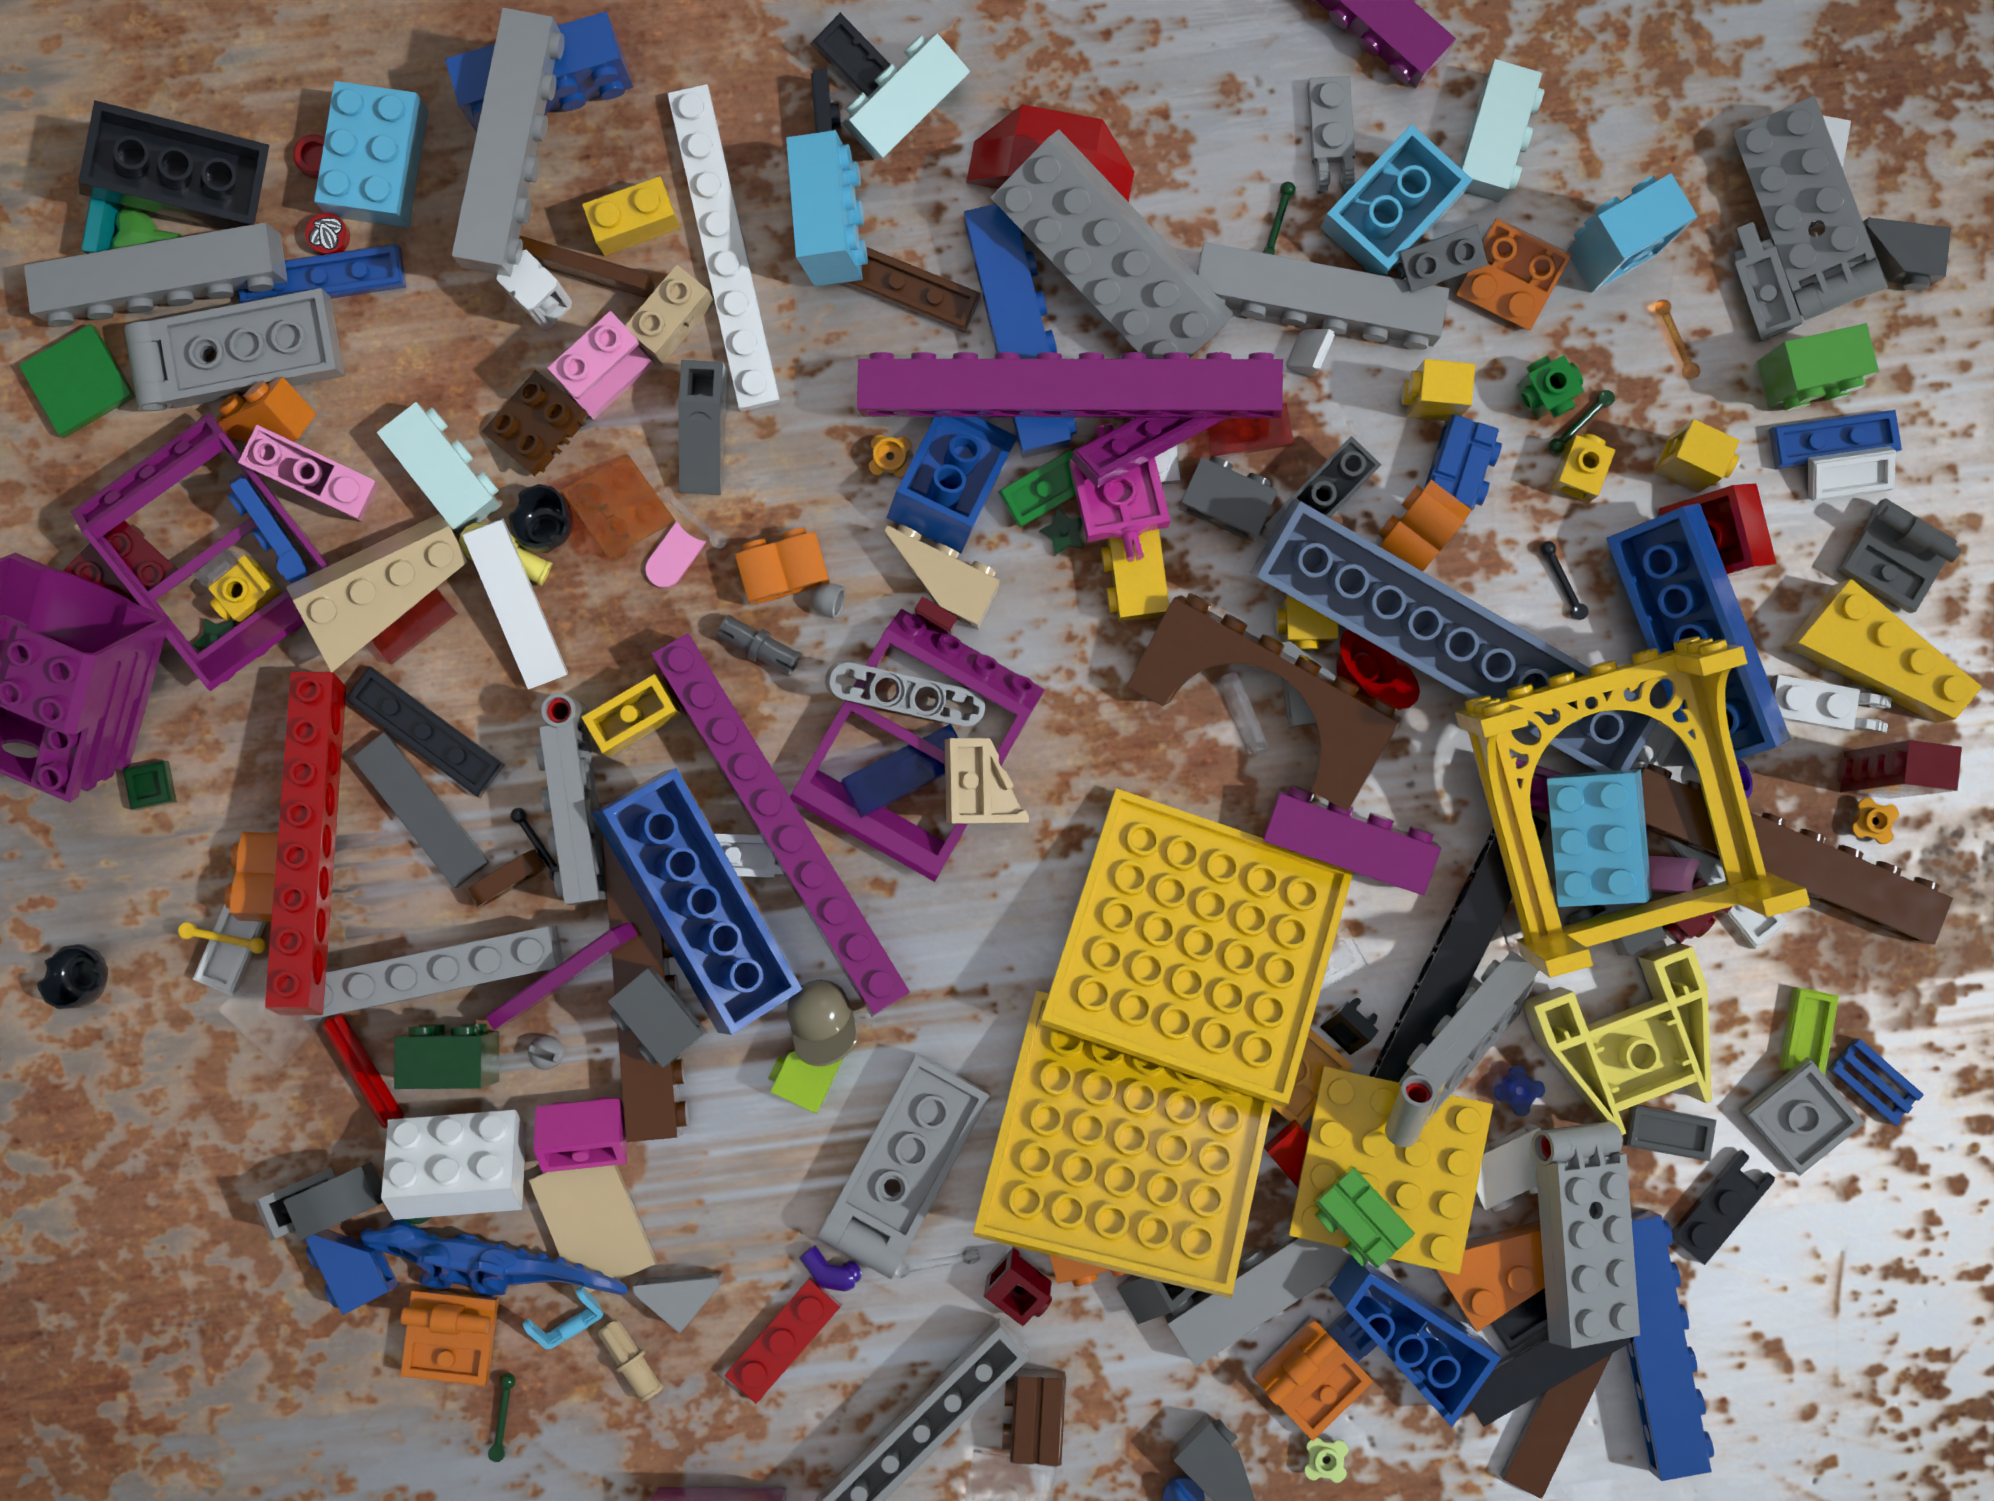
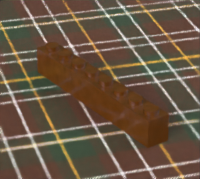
M1648 764L1647 768H1637L1641 769L1646 829L1720 860L1701 784L1691 780H1686L1685 784L1671 779V771L1657 765ZM1750 812L1765 872L1805 887L1808 898L1912 942L1936 944L1953 897L1938 892L1939 884L1921 877H1915L1912 881L1900 876L1902 869L1883 861H1877L1874 865L1863 860L1864 853L1845 845H1839L1836 849L1825 844L1826 837L1817 832L1807 829H1801L1800 832H1796L1787 828L1786 824L1788 821L1779 816L1765 812L1762 813V816H1758Z
M610 802L599 803V804H600V808L603 807V806H605L606 804H608V803H610ZM602 833L609 929L626 922H631L638 933V936L611 953L615 995L647 968L654 967L679 996L676 974L670 975L669 958H674ZM617 1025L626 1142L678 1138L683 1134V1127L689 1125L687 1101H680L679 1084H685L684 1060L675 1059L664 1068L658 1062L654 1066L651 1065L638 1050L637 1046L641 1041L632 1030L624 1032Z

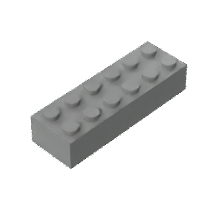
M1059 129L1049 136L990 197L1139 353L1146 354V359H1163L1165 353L1171 352L1186 353L1189 355V358L1192 357L1226 325L1233 314Z

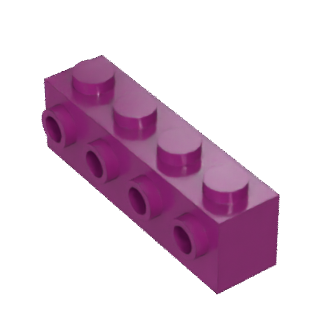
M1290 785L1288 791L1278 788L1262 833L1263 841L1425 896L1442 849L1437 842L1432 841L1434 834L1410 826L1408 832L1392 827L1394 823L1392 819L1371 812L1367 819L1353 814V806L1347 812L1330 801L1328 805L1312 800L1314 793L1300 787Z

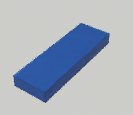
M1896 410L1775 426L1769 429L1775 470L1808 465L1809 457L1887 446L1895 449L1896 453L1902 450Z

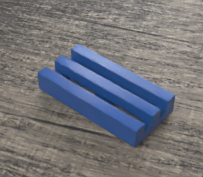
M1854 1038L1828 1068L1831 1073L1894 1126H1898L1901 1123V1117L1904 1113L1908 1114L1912 1110L1913 1106L1911 1105L1915 1100L1919 1101L1924 1096L1920 1090L1860 1038ZM1856 1052L1860 1053L1905 1093V1096L1902 1098L1856 1058L1854 1054ZM1848 1063L1891 1100L1896 1105L1894 1109H1889L1843 1068L1845 1064Z

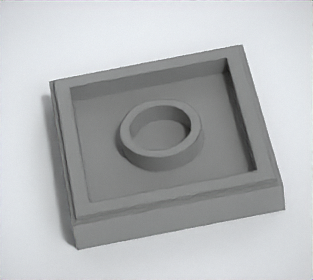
M1808 1057L1803 1059L1741 1110L1798 1176H1801L1865 1124L1863 1119Z

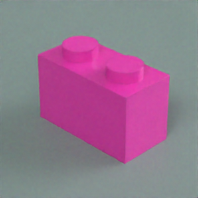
M601 1097L593 1101L575 1103L556 1102L551 1105L537 1106L533 1150L542 1173L627 1164L625 1118L621 1098Z

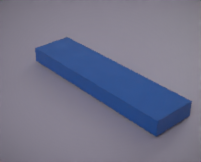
M398 244L286 260L285 266L288 282L274 284L272 290L265 292H253L248 289H239L237 292L240 304L322 288L330 295L331 299L406 288L401 247Z

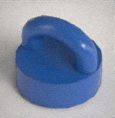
M1177 1475L1170 1478L1164 1485L1162 1501H1205V1495L1203 1490L1188 1475Z

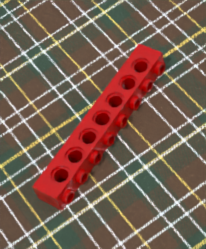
M291 672L265 997V1008L280 1016L323 1015L346 697V685L334 672Z

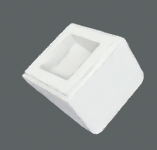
M1330 329L1302 330L1297 337L1286 366L1310 378L1315 377L1333 341L1334 331Z

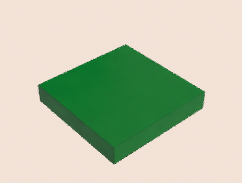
M92 324L87 325L19 365L56 432L63 438L68 437L136 397L99 331Z

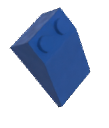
M934 417L896 490L886 518L907 526L933 541L962 553L1017 436L978 417Z

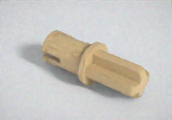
M613 1320L598 1331L600 1339L618 1365L615 1368L616 1372L622 1371L638 1396L640 1403L647 1401L664 1388L643 1357L646 1354L645 1350L639 1351L620 1320Z

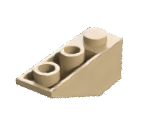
M899 524L896 530L887 525L885 529L887 539L934 603L958 617L959 621L978 630L1000 587V580L994 577L996 571L978 561H974L972 566L958 560L959 553L941 543H936L933 548L919 541L922 535L907 526Z

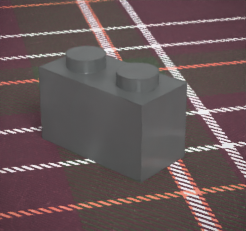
M1211 456L1208 460L1201 457L1178 509L1254 542L1259 535L1278 490L1271 488V482L1260 475L1248 473L1246 477L1233 471V465L1224 459Z
M654 967L647 968L608 1001L614 1009L610 1012L612 1019L624 1032L632 1030L641 1041L637 1046L638 1050L653 1066L657 1062L662 1068L668 1066L708 1033Z

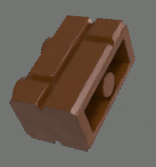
M1019 1368L1014 1373V1380H1007L1005 1382L1004 1406L1012 1407V1423H1003L1002 1450H1010L1011 1463L1060 1466L1062 1464L1066 1390L1065 1371Z

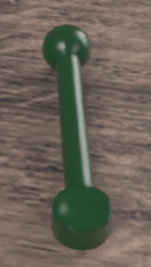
M1287 181L1280 186L1282 196L1267 245L1262 253L1271 255L1275 253V243L1289 198L1296 192V187L1292 182Z
M1603 390L1599 393L1596 399L1597 402L1560 438H1554L1549 442L1550 452L1553 454L1562 453L1565 443L1596 413L1614 403V393L1610 390Z
M504 1373L499 1379L502 1393L495 1442L488 1451V1457L493 1462H500L507 1453L506 1447L503 1445L510 1389L516 1383L515 1376L511 1373Z

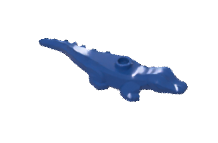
M403 1219L394 1220L383 1229H364L360 1234L364 1246L393 1256L404 1257L421 1267L424 1273L420 1276L419 1283L429 1288L444 1289L450 1288L451 1284L472 1286L475 1292L486 1296L505 1295L509 1285L542 1282H564L619 1295H626L628 1289L617 1278L608 1277L597 1270L586 1269L578 1263L575 1265L567 1263L562 1257L552 1259L548 1258L544 1253L535 1255L528 1253L524 1249L514 1250L506 1248L503 1244L483 1243L477 1237L467 1234H459L455 1238H438L434 1234H427L424 1230Z

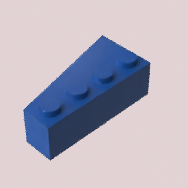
M1352 1255L1329 1286L1330 1291L1348 1313L1386 1353L1401 1372L1405 1374L1446 1422L1453 1427L1501 1360L1500 1355L1482 1336L1376 1269L1368 1262L1362 1267Z

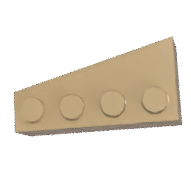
M439 513L286 586L332 673L465 565L467 560L450 525Z

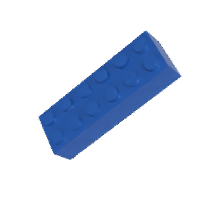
M1700 503L1681 507L1607 537V542L1649 649L1657 648L1659 654L1675 650L1674 642L1697 636L1700 637V640L1705 638H1712L1713 641L1726 639L1728 645L1743 646L1748 664L1734 667L1729 671L1725 688L1728 728L1736 760L1778 747L1791 740ZM1662 679L1661 682L1668 700H1670L1673 694L1672 683L1668 679ZM1684 700L1681 706L1674 712L1677 722L1686 721L1685 715L1680 711V709L1686 708ZM1690 730L1688 733L1693 738L1692 730ZM1690 755V758H1691L1692 763H1693V765H1694L1695 771H1696V773H1697V770H1696L1694 761H1693V759H1692V757H1691V755Z
M677 768L659 773L591 813L718 1033L733 1035L803 990Z

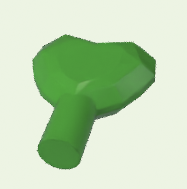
M125 207L116 215L115 223L118 232L112 238L110 248L112 250L180 238L182 236L179 233L157 230L153 220L146 213L138 208Z

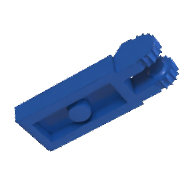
M242 473L230 480L229 485L233 491L227 494L228 498L241 516L246 513L250 514L258 526L252 532L265 551L271 548L274 549L277 554L276 568L279 573L283 574V578L287 582H291V584L305 578V575H307L305 561L301 559L302 556L246 474L243 475Z

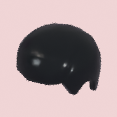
M540 484L523 489L518 493V506L514 512L509 513L510 526L516 541L527 551L548 553L565 543L573 528V517L570 505L564 496L554 487Z
M85 944L63 946L53 957L45 960L47 967L46 975L37 983L38 990L45 1003L57 1009L84 1008L96 1002L104 992L108 978V967L104 957L96 949Z

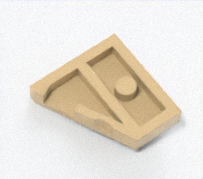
M945 739L946 824L1029 823V815L1026 809H1021L1011 789L1014 785L1007 771L1000 766L999 755L991 739Z

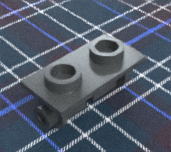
M1478 224L1399 252L1402 262L1396 264V272L1400 279H1407L1409 290L1412 293L1488 265Z

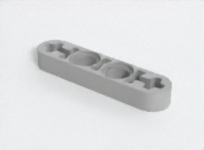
M840 661L833 664L825 675L827 690L833 696L851 702L963 727H971L977 724L985 713V703L980 694L966 688L848 661ZM846 669H850V677L866 681V672H870L871 675L865 685L866 697L861 698L864 689L847 686L845 692H841L842 685L836 683L837 675H844ZM883 678L892 679L896 685L895 696L887 702L880 701L875 693L876 684ZM930 687L935 693L936 701L930 709L926 711L920 710L916 706L915 695L920 688ZM946 690H949L950 692H949V694H948V696H947V698H946V692H945V691H946ZM966 696H968L967 700L970 705H973L972 713H965L963 719H961L962 714L959 710L944 707L946 699L964 702ZM944 709V716H941L940 714Z

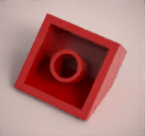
M1757 483L1731 485L1659 508L1661 516L1681 507L1700 503L1728 577L1777 564Z

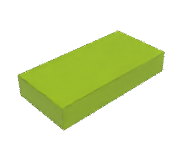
M1793 987L1778 1069L1790 1071L1808 1057L1825 1075L1839 995Z

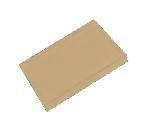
M617 1165L546 1172L528 1180L560 1257L564 1258L567 1263L573 1265L578 1263L586 1269L602 1272L603 1275L619 1280L657 1263ZM572 1284V1287H573V1289H574V1292H575L577 1298H579L578 1295H577V1293H576V1289L579 1288V1287H581V1286H577V1285H573V1284ZM584 1287L589 1293L595 1291L594 1289Z

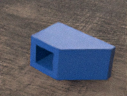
M328 1229L305 1238L308 1247H306L307 1257L316 1270L320 1269L327 1283L325 1285L326 1296L334 1308H339L342 1315L389 1292L399 1285L384 1252L364 1246L361 1240Z

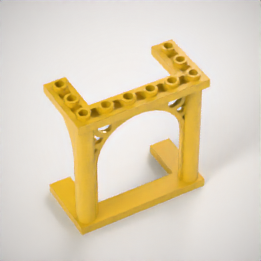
M1699 636L1686 638L1674 642L1675 650L1661 654L1658 653L1657 648L1640 651L1631 655L1633 662L1617 666L1616 660L1601 662L1590 666V674L1576 678L1574 672L1559 674L1548 678V686L1533 690L1532 684L1520 685L1506 690L1508 695L1506 698L1491 699L1490 695L1474 698L1465 702L1466 709L1455 712L1459 728L1469 733L1523 933V938L1516 939L1520 955L1549 978L1593 966L1589 949L1586 948L1588 946L1731 906L1741 905L1765 917L1810 906L1805 887L1765 872L1732 746L1726 714L1725 688L1729 671L1734 667L1748 664L1743 646L1728 645L1726 639L1713 641L1712 638L1700 640ZM1668 679L1672 683L1673 694L1665 706L1656 709L1650 703V692L1658 681ZM1640 682H1643L1638 699L1627 701L1624 697L1626 688L1627 691L1632 692L1638 688ZM1610 691L1607 698H1605L1603 693ZM1592 696L1595 698L1596 704L1593 708L1588 709L1585 701L1588 697ZM1684 700L1686 708L1680 709V711L1685 715L1686 721L1677 722L1674 720L1672 713L1681 706ZM1575 701L1576 708H1573L1567 703ZM1552 709H1555L1559 717L1556 722L1545 724L1543 719L1534 712L1539 711L1549 715L1553 714ZM1611 710L1633 711L1650 716L1667 726L1680 738L1694 761L1726 881L1562 927L1531 812L1530 791L1536 765L1553 738L1564 728L1585 716ZM1528 721H1530L1539 730V739L1534 744L1525 745L1514 738L1511 730L1529 726ZM1690 730H1692L1693 738L1688 733ZM1509 749L1520 754H1526L1527 761L1522 767L1516 768L1517 757H1511ZM1517 778H1521L1520 787L1518 785Z

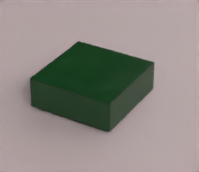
M160 761L123 769L131 810H141L177 802L169 761Z

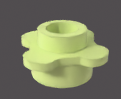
M1319 1437L1314 1441L1310 1439L1306 1444L1308 1450V1464L1304 1467L1306 1476L1310 1480H1317L1322 1477L1330 1478L1335 1483L1343 1481L1347 1475L1343 1467L1344 1457L1349 1452L1347 1444L1341 1439H1337L1334 1442L1320 1439ZM1325 1456L1330 1457V1462L1327 1464L1322 1461Z

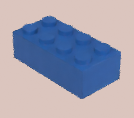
M607 11L557 25L560 32L564 34V51L560 60L555 59L553 74L556 76V90L553 100H547L544 115L559 109L564 111L576 110L583 107L586 101L600 97L602 99H614L623 95L625 90L633 88L620 41ZM495 44L445 58L458 106L476 133Z

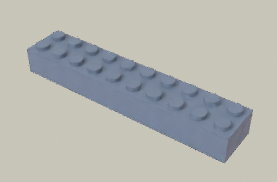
M1292 499L1249 572L1470 699L1490 695L1491 699H1502L1508 697L1506 690L1513 687L1532 684L1534 690L1548 686V678L1559 674L1574 672L1576 678L1591 673L1590 668L1295 499ZM1627 689L1624 691V697L1627 701L1636 700L1639 697L1633 692L1627 691ZM1610 691L1603 693L1605 698H1607ZM1592 696L1588 697L1585 701L1588 709L1593 708L1596 704V700ZM1575 701L1567 703L1573 708H1576ZM1651 703V705H1652L1654 708H1656V709L1659 708V707H1657V706H1655V705H1653V704ZM1552 709L1553 714L1549 715L1539 711L1534 712L1543 719L1545 724L1554 723L1559 717L1555 709ZM1611 710L1598 712L1573 722L1557 734L1549 744L1598 772L1629 770L1659 721L1633 711ZM1528 721L1529 726L1521 727L1539 738V730L1530 721Z

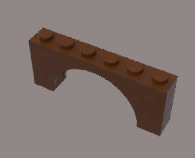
M1189 593L1187 597L1182 595L1174 597L1126 686L1164 706L1172 701L1179 689L1190 678L1200 671L1213 666L1247 664L1277 674L1302 695L1309 705L1318 726L1321 756L1318 773L1310 791L1348 812L1402 720L1401 717L1394 714L1397 708L1379 697L1374 696L1373 700L1370 701L1357 693L1359 686L1344 677L1337 675L1335 680L1319 672L1322 666L1306 656L1299 655L1295 659L1284 653L1282 650L1285 645L1265 634H1262L1260 639L1245 631L1248 625L1242 620L1227 613L1223 618L1209 611L1211 604L1197 595Z

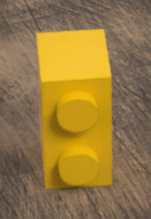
M661 176L582 204L594 239L604 256L681 229Z
M1424 359L1415 371H1411L1410 379L1404 380L1402 386L1401 405H1407L1406 418L1445 422L1451 415L1462 416L1472 406L1476 364Z
M1693 419L1668 437L1653 473L1699 493L1711 485L1715 486L1723 477L1728 478L1732 474L1739 460V455L1735 454L1740 440Z
M1159 529L1146 531L1139 535L1144 558L1136 561L1135 557L1133 562L1126 560L1122 539L1108 538V546L1101 547L1104 572L1111 571L1113 587L1106 588L1109 613L1117 612L1118 622L1162 617L1169 607Z
M654 674L581 718L601 752L611 757L681 716L682 712L663 680Z

